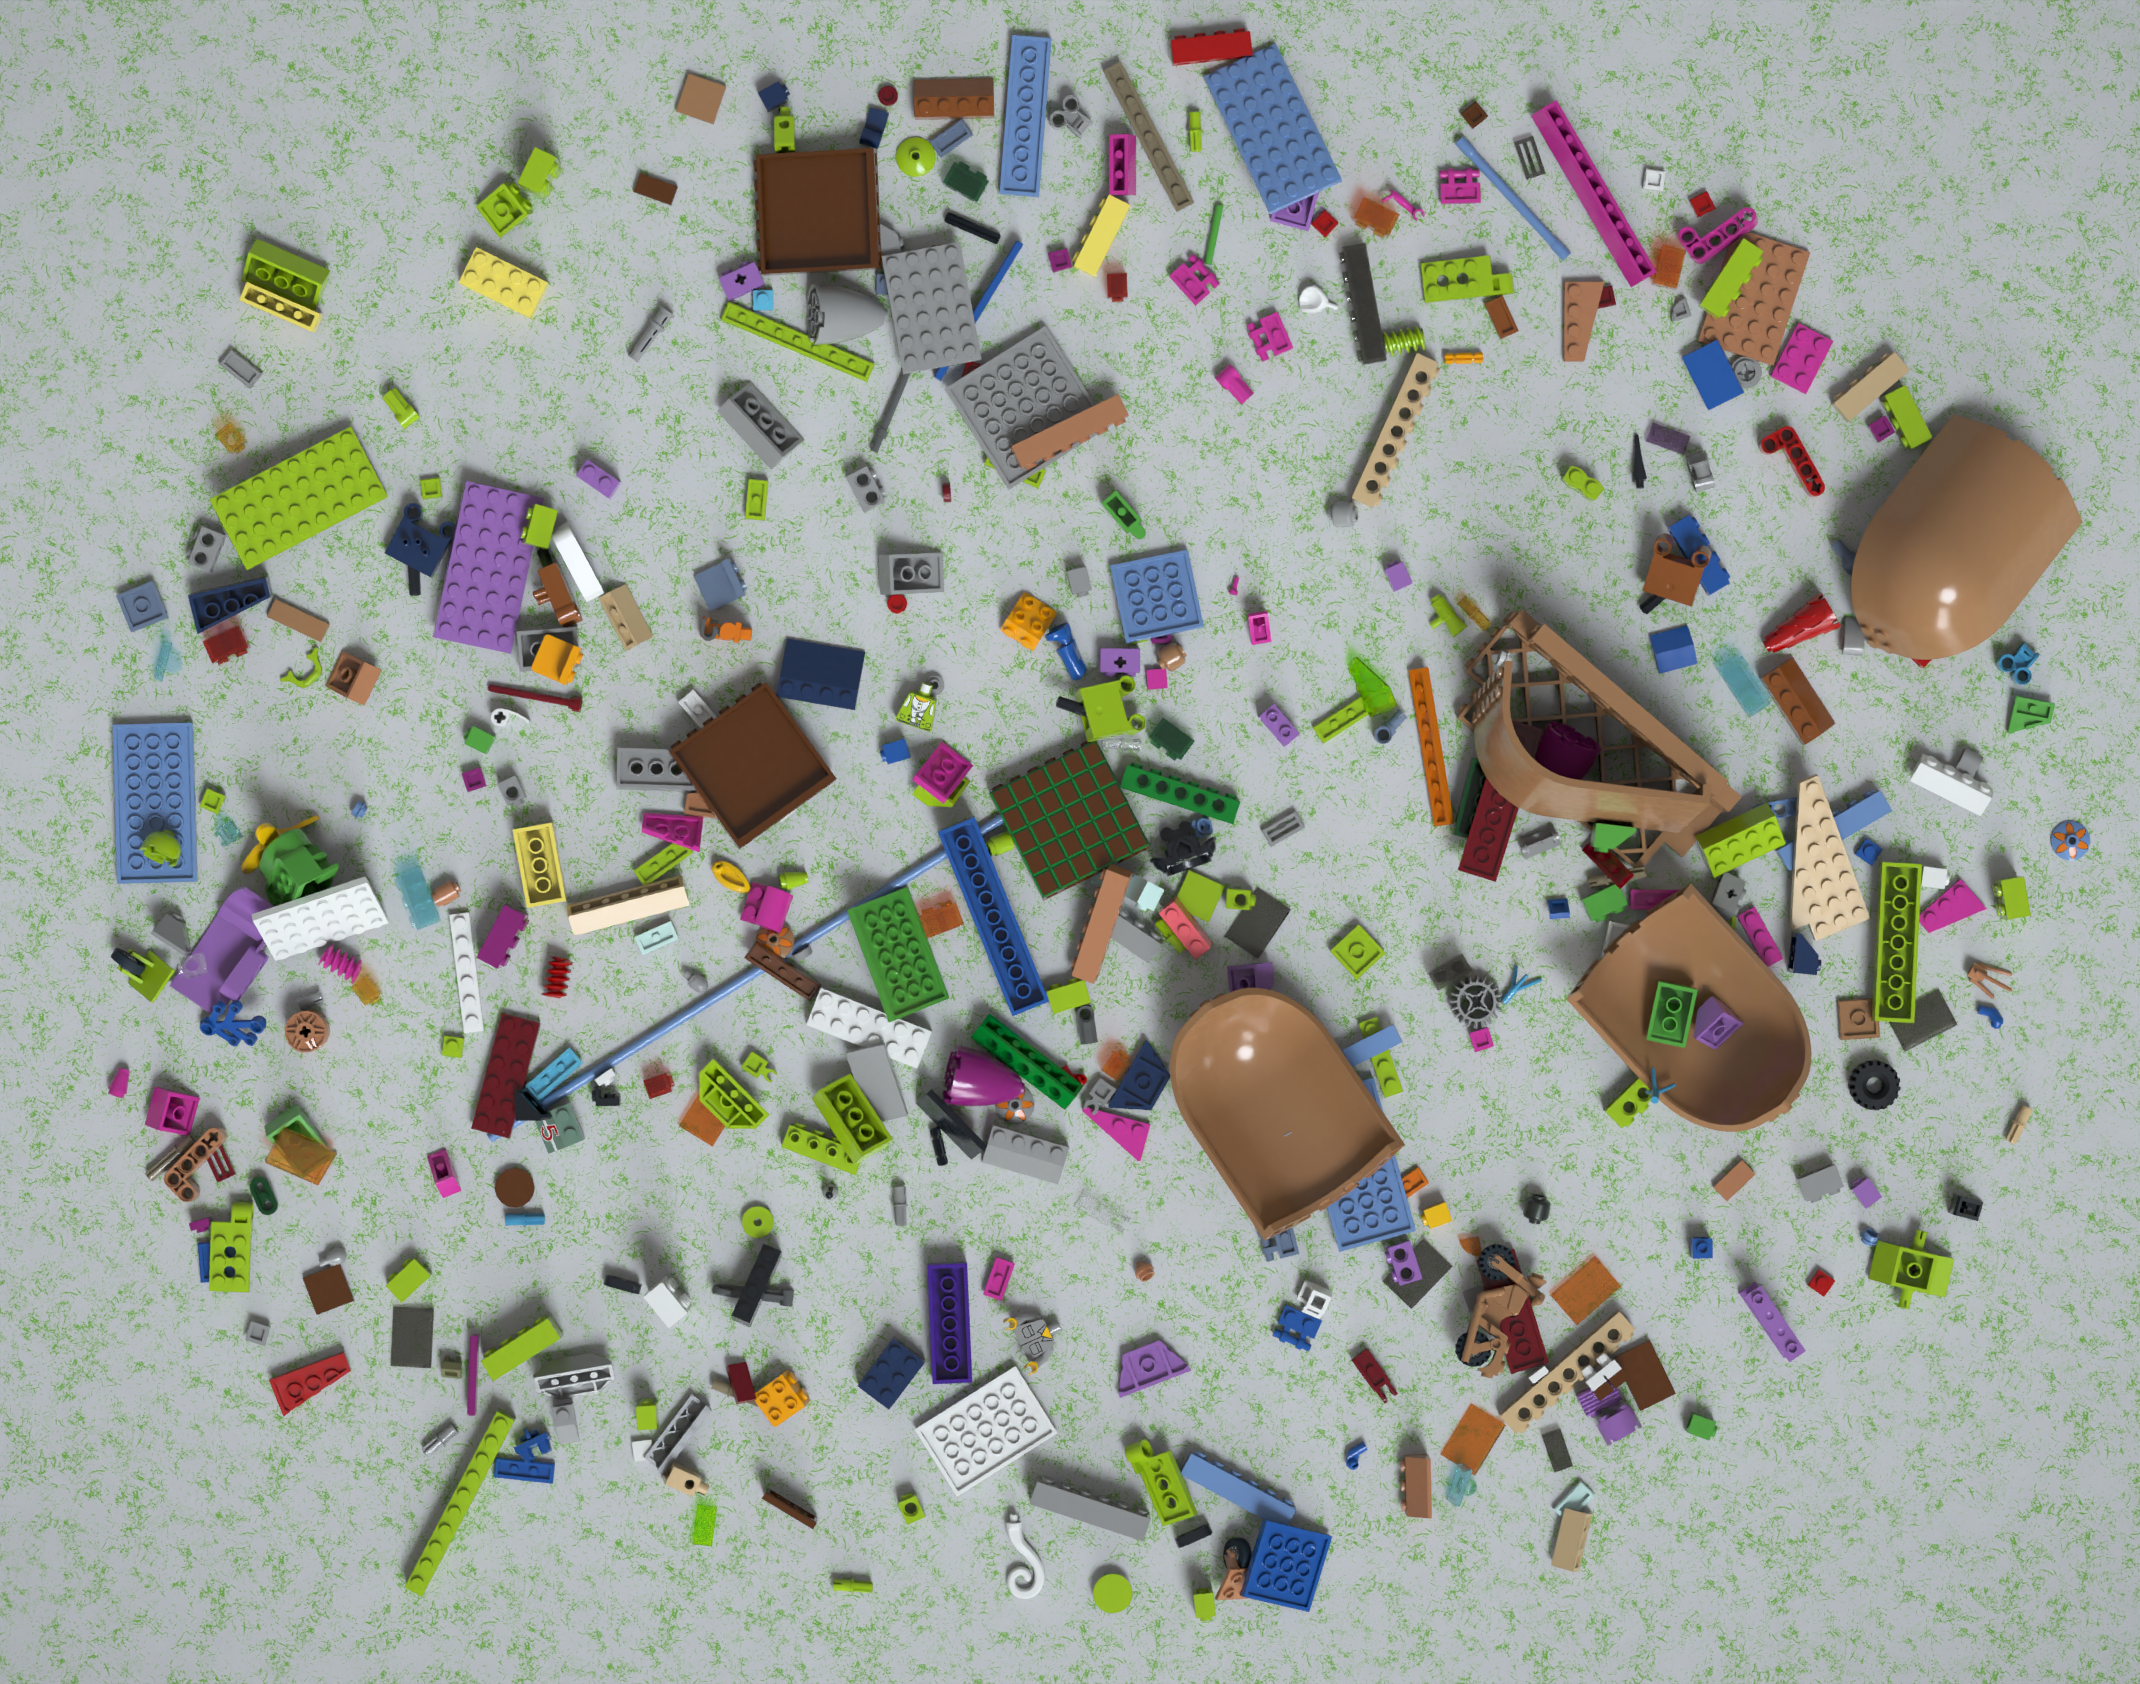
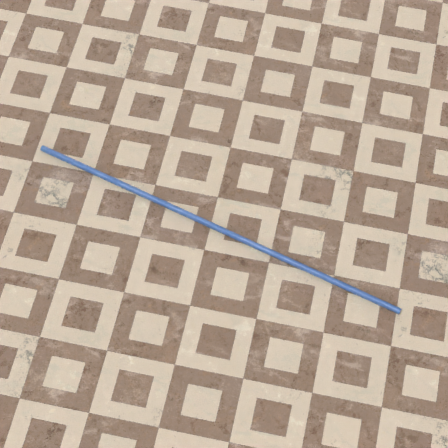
M998 814L979 826L982 836L1003 824V821ZM942 849L848 909L899 889L947 859L948 856L945 849ZM848 909L795 941L791 953L784 959H787L849 920ZM755 966L545 1097L540 1103L547 1109L765 971ZM515 1120L513 1129L526 1121ZM490 1133L487 1134L491 1142L501 1137Z

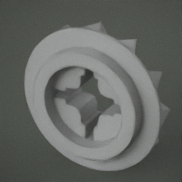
M1741 357L1732 364V368L1742 388H1751L1760 381L1762 370L1760 364L1755 359ZM1744 364L1747 370L1754 371V373L1748 375L1747 381L1744 375H1738V373L1743 371Z

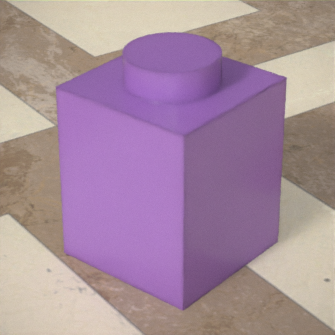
M1396 560L1386 565L1388 569L1384 570V573L1393 592L1413 583L1403 562L1398 563Z
M1867 1177L1857 1178L1852 1182L1853 1186L1849 1188L1866 1209L1882 1198L1881 1194Z

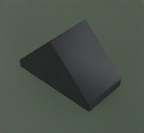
M528 1088L515 1091L516 1121H542L552 1118V1115Z
M1953 1194L1948 1213L1978 1221L1983 1202Z

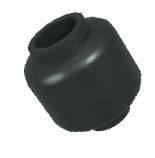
M1531 1194V1197L1525 1200L1523 1215L1529 1219V1223L1540 1224L1541 1221L1548 1219L1551 1203L1544 1195Z

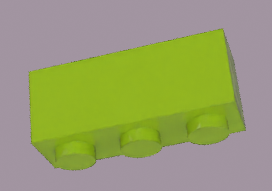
M1906 385L1882 397V406L1886 412H1890L1892 419H1890L1891 424L1895 430H1899L1901 434L1899 439L1904 448L1907 447L1910 450L1933 438Z

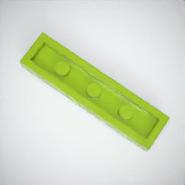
M1377 1017L1358 1023L1363 1039L1382 1030ZM1389 1049L1370 1058L1384 1098L1404 1092Z

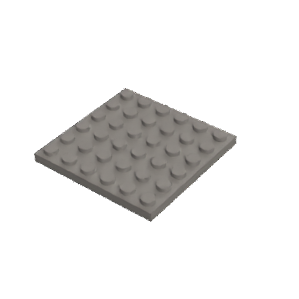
M1046 326L945 388L946 393L1008 490L1081 444L1079 441L1072 444L1073 448L1064 453L1061 450L1054 453V458L1045 462L1041 459L1036 462L1037 466L1026 470V468L1020 469L1010 449L1011 446L1095 406L1092 398ZM1094 433V434L1090 435V436H1089L1090 439H1091L1092 437L1096 436L1097 433Z

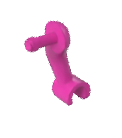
M1389 190L1390 195L1381 199L1385 203L1393 198L1412 214V218L1415 221H1418L1415 217L1417 211L1423 217L1425 216L1422 209H1415L1404 197L1394 190Z

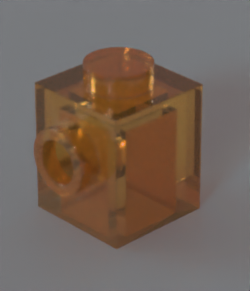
M1121 1049L1119 1052L1114 1050L1101 1068V1071L1118 1082L1131 1063L1128 1060L1130 1056Z

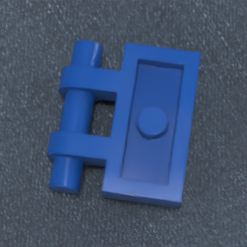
M1285 1304L1277 1322L1284 1326L1283 1331L1275 1329L1272 1336L1279 1338L1280 1342H1288L1295 1345L1296 1349H1304L1309 1352L1312 1344L1305 1342L1307 1336L1315 1338L1322 1320ZM1290 1329L1301 1333L1299 1339L1289 1335Z

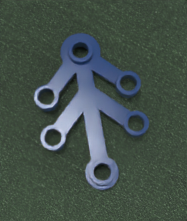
M233 1000L229 1005V1011L224 1021L217 1020L219 1015L223 1014L226 1010V1004L222 1001H217L213 1006V1012L210 1017H204L200 1022V1030L203 1034L207 1036L217 1034L234 1047L241 1042V1039L247 1045L253 1046L258 1040L256 1034L262 1033L267 1023L266 1019L260 1015L253 1017L252 1020H234L236 1014L243 1008L242 1003L238 1000ZM239 1028H250L252 1032L246 1034ZM223 1029L228 1030V1031L231 1032L232 1034H231V1035L228 1034V1033H227L226 1031H224Z

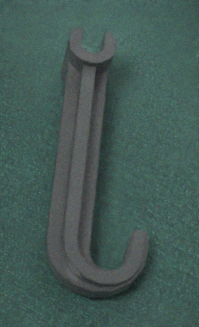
M715 1284L711 1288V1292L714 1295L739 1298L744 1286ZM767 1289L762 1301L780 1303L781 1306L792 1307L794 1290L782 1289L778 1291Z

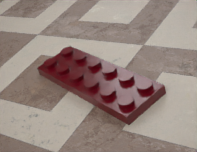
M502 1013L471 1129L511 1138L516 1120L515 1091L524 1089L541 1023Z
M1510 1249L1514 1255V1269L1522 1274L1515 1249ZM1500 1253L1490 1255L1487 1260L1488 1267L1494 1272H1499L1497 1269L1489 1266L1490 1261L1492 1260L1497 1263L1493 1257L1500 1256L1504 1258V1256ZM1478 1266L1485 1291L1516 1285L1507 1277L1501 1280H1491L1481 1273ZM1528 1295L1518 1315L1508 1316L1500 1322V1330L1508 1337L1507 1342H1510L1509 1351L1507 1354H1504L1511 1374L1549 1363Z

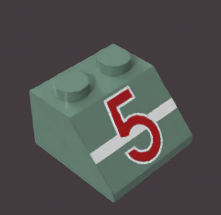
M571 1102L549 1110L548 1112L552 1115L551 1119L535 1121L548 1154L585 1139Z

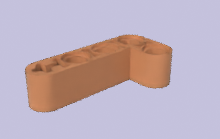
M214 1127L207 1130L165 1174L164 1183L183 1202H190L199 1197L200 1188L190 1177L226 1141L227 1132L222 1127ZM217 1132H218V1134H219V1135L217 1136L218 1139H217V1140H213L211 1143L208 1142V1141L212 1140V1139L215 1137L214 1133H217ZM200 1145L206 1148L204 1156L199 1153ZM187 1159H189L192 1162V1168L190 1170L187 1169L185 1166V1161ZM173 1173L179 1177L177 1184L173 1183L171 1179ZM187 1187L191 1188V1190L193 1191V1195L191 1198L187 1197L185 1194V1190Z

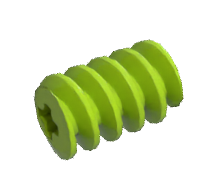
M1414 326L1413 332L1410 328H1406L1405 334L1402 329H1399L1398 335L1394 331L1390 332V337H1388L1386 332L1382 335L1386 355L1389 351L1394 356L1395 350L1402 355L1403 348H1405L1407 353H1410V347H1413L1415 352H1417L1418 345L1423 350L1426 348L1422 327L1421 331L1417 326Z

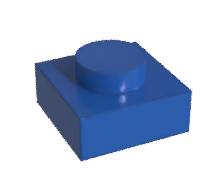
M1865 838L1855 855L1872 866L1883 849Z
M1567 898L1548 900L1550 919L1570 918Z

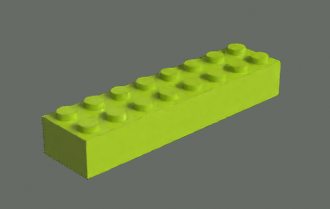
M1879 862L1871 1021L1914 1023L1922 864Z

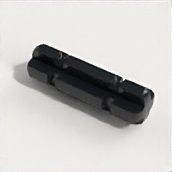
M939 1127L931 1128L930 1135L933 1137L932 1143L935 1156H937L938 1166L947 1165L948 1159L945 1156L946 1151L943 1138L940 1136L942 1135Z

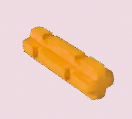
M1446 353L1444 355L1445 364H1453V362H1456V364L1482 363L1483 353Z

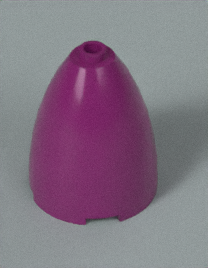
M1552 721L1551 724H1547L1542 734L1535 761L1560 776L1582 780L1593 766L1602 748L1594 739L1589 736L1586 738L1581 733L1575 731V728Z
M955 1045L954 1049L956 1051L950 1053L944 1077L947 1091L943 1090L942 1098L945 1103L959 1106H988L1017 1098L1019 1094H1023L1025 1083L1006 1064L984 1052Z

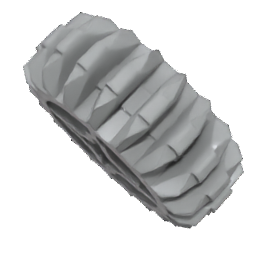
M1478 975L1474 976V981H1472L1470 976H1467V983L1460 979V983L1463 986L1459 987L1455 984L1454 988L1458 992H1450L1451 995L1456 996L1455 999H1449L1450 1003H1455V1006L1450 1007V1010L1454 1011L1457 1009L1458 1011L1453 1015L1454 1018L1461 1016L1458 1021L1459 1023L1467 1020L1466 1027H1469L1471 1022H1473V1028H1477L1478 1022H1480L1483 1028L1485 1027V1020L1492 1024L1490 1017L1498 1018L1494 1011L1501 1012L1502 1010L1496 1007L1497 1004H1503L1502 1000H1497L1496 998L1501 997L1502 993L1495 994L1494 992L1499 987L1496 985L1491 988L1493 980H1489L1486 984L1485 976L1482 977L1481 981H1479ZM1473 985L1483 986L1477 994H1471L1465 990ZM1488 991L1492 998L1491 1008L1484 1004V997ZM1461 995L1468 1000V1006L1464 1012L1460 1007ZM1468 995L1472 998H1476L1477 996H1479V1002L1482 1006H1484V1008L1477 1005L1473 1007V1001L1471 1000V998L1468 997ZM1476 1009H1481L1487 1013L1479 1018L1468 1017Z

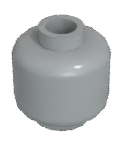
M1336 501L1332 508L1328 510V518L1332 520L1333 525L1336 527H1351L1354 525V522L1358 521V507L1351 501Z

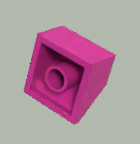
M155 1087L145 1125L160 1131L189 1135L200 1098L171 1089Z

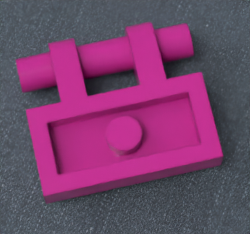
M1448 168L1447 170H1440V178H1448V184H1440L1441 204L1481 203L1480 183H1472V178L1480 177V169L1472 170V168H1465V170H1454V168ZM1454 178H1465L1466 183H1455Z
M1193 254L1188 259L1193 264L1190 268L1183 263L1169 277L1196 306L1210 293L1205 286L1210 283L1215 289L1220 282L1215 278L1216 275L1203 265V260L1198 259ZM1196 270L1204 276L1205 279L1203 281H1200L1194 275Z
M1278 312L1259 319L1262 326L1259 329H1256L1254 322L1247 325L1249 338L1253 340L1256 346V354L1260 356L1262 362L1269 359L1267 351L1271 349L1274 356L1293 349ZM1263 333H1265L1267 340L1269 342V344L1265 346L1263 345L1262 340L1259 336Z

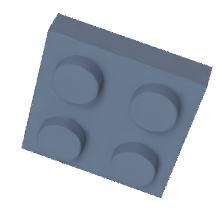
M154 581L116 595L131 632L169 618Z

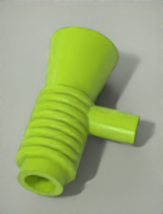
M1440 593L1430 600L1432 602L1431 606L1439 615L1429 623L1433 629L1445 622L1453 638L1468 627L1456 615L1454 609Z

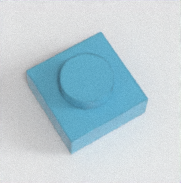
M753 290V311H773V290Z

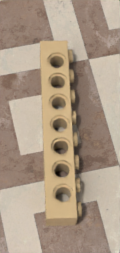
M1416 353L1351 496L1352 500L1371 509L1374 505H1379L1383 496L1380 494L1382 487L1387 488L1391 479L1388 474L1391 469L1395 470L1399 461L1396 456L1399 451L1403 452L1406 446L1405 436L1407 433L1411 434L1415 423L1412 422L1415 414L1419 416L1424 406L1421 404L1423 397H1428L1432 388L1429 386L1432 378L1436 379L1440 368H1437L1438 362ZM1416 373H1424L1426 381L1419 383L1415 378ZM1408 391H1416L1418 399L1416 401L1409 400L1407 397ZM1406 408L1409 410L1410 416L1408 419L1400 417V409ZM1397 426L1401 429L1402 434L1400 437H1394L1391 434L1392 427ZM1389 444L1393 447L1392 455L1384 454V445ZM1380 462L1385 465L1384 473H1377L1375 471L1376 463ZM1368 481L1376 482V491L1371 492L1367 489L1366 484Z
M1619 1310L1615 1311L1549 1369L1545 1376L1532 1384L1500 1412V1417L1515 1434L1518 1432L1523 1433L1530 1426L1528 1424L1533 1419L1538 1420L1545 1413L1543 1410L1547 1406H1554L1559 1401L1558 1397L1563 1392L1567 1394L1574 1388L1573 1384L1578 1379L1580 1381L1584 1379L1581 1371L1590 1364L1591 1367L1597 1368L1599 1363L1596 1359L1603 1353L1606 1355L1608 1353L1610 1355L1619 1348L1618 1344L1624 1340L1626 1342L1634 1335L1633 1331L1635 1328ZM1611 1329L1618 1331V1336L1615 1339L1608 1338V1332ZM1596 1342L1603 1344V1349L1600 1352L1593 1351V1345ZM1582 1355L1588 1357V1362L1585 1365L1578 1364V1358ZM1565 1369H1573L1571 1378H1564L1563 1372ZM1550 1382H1558V1389L1556 1391H1549L1548 1385ZM1538 1394L1543 1395V1402L1538 1405L1534 1404L1533 1398ZM1523 1407L1528 1408V1415L1524 1418L1519 1417V1410Z

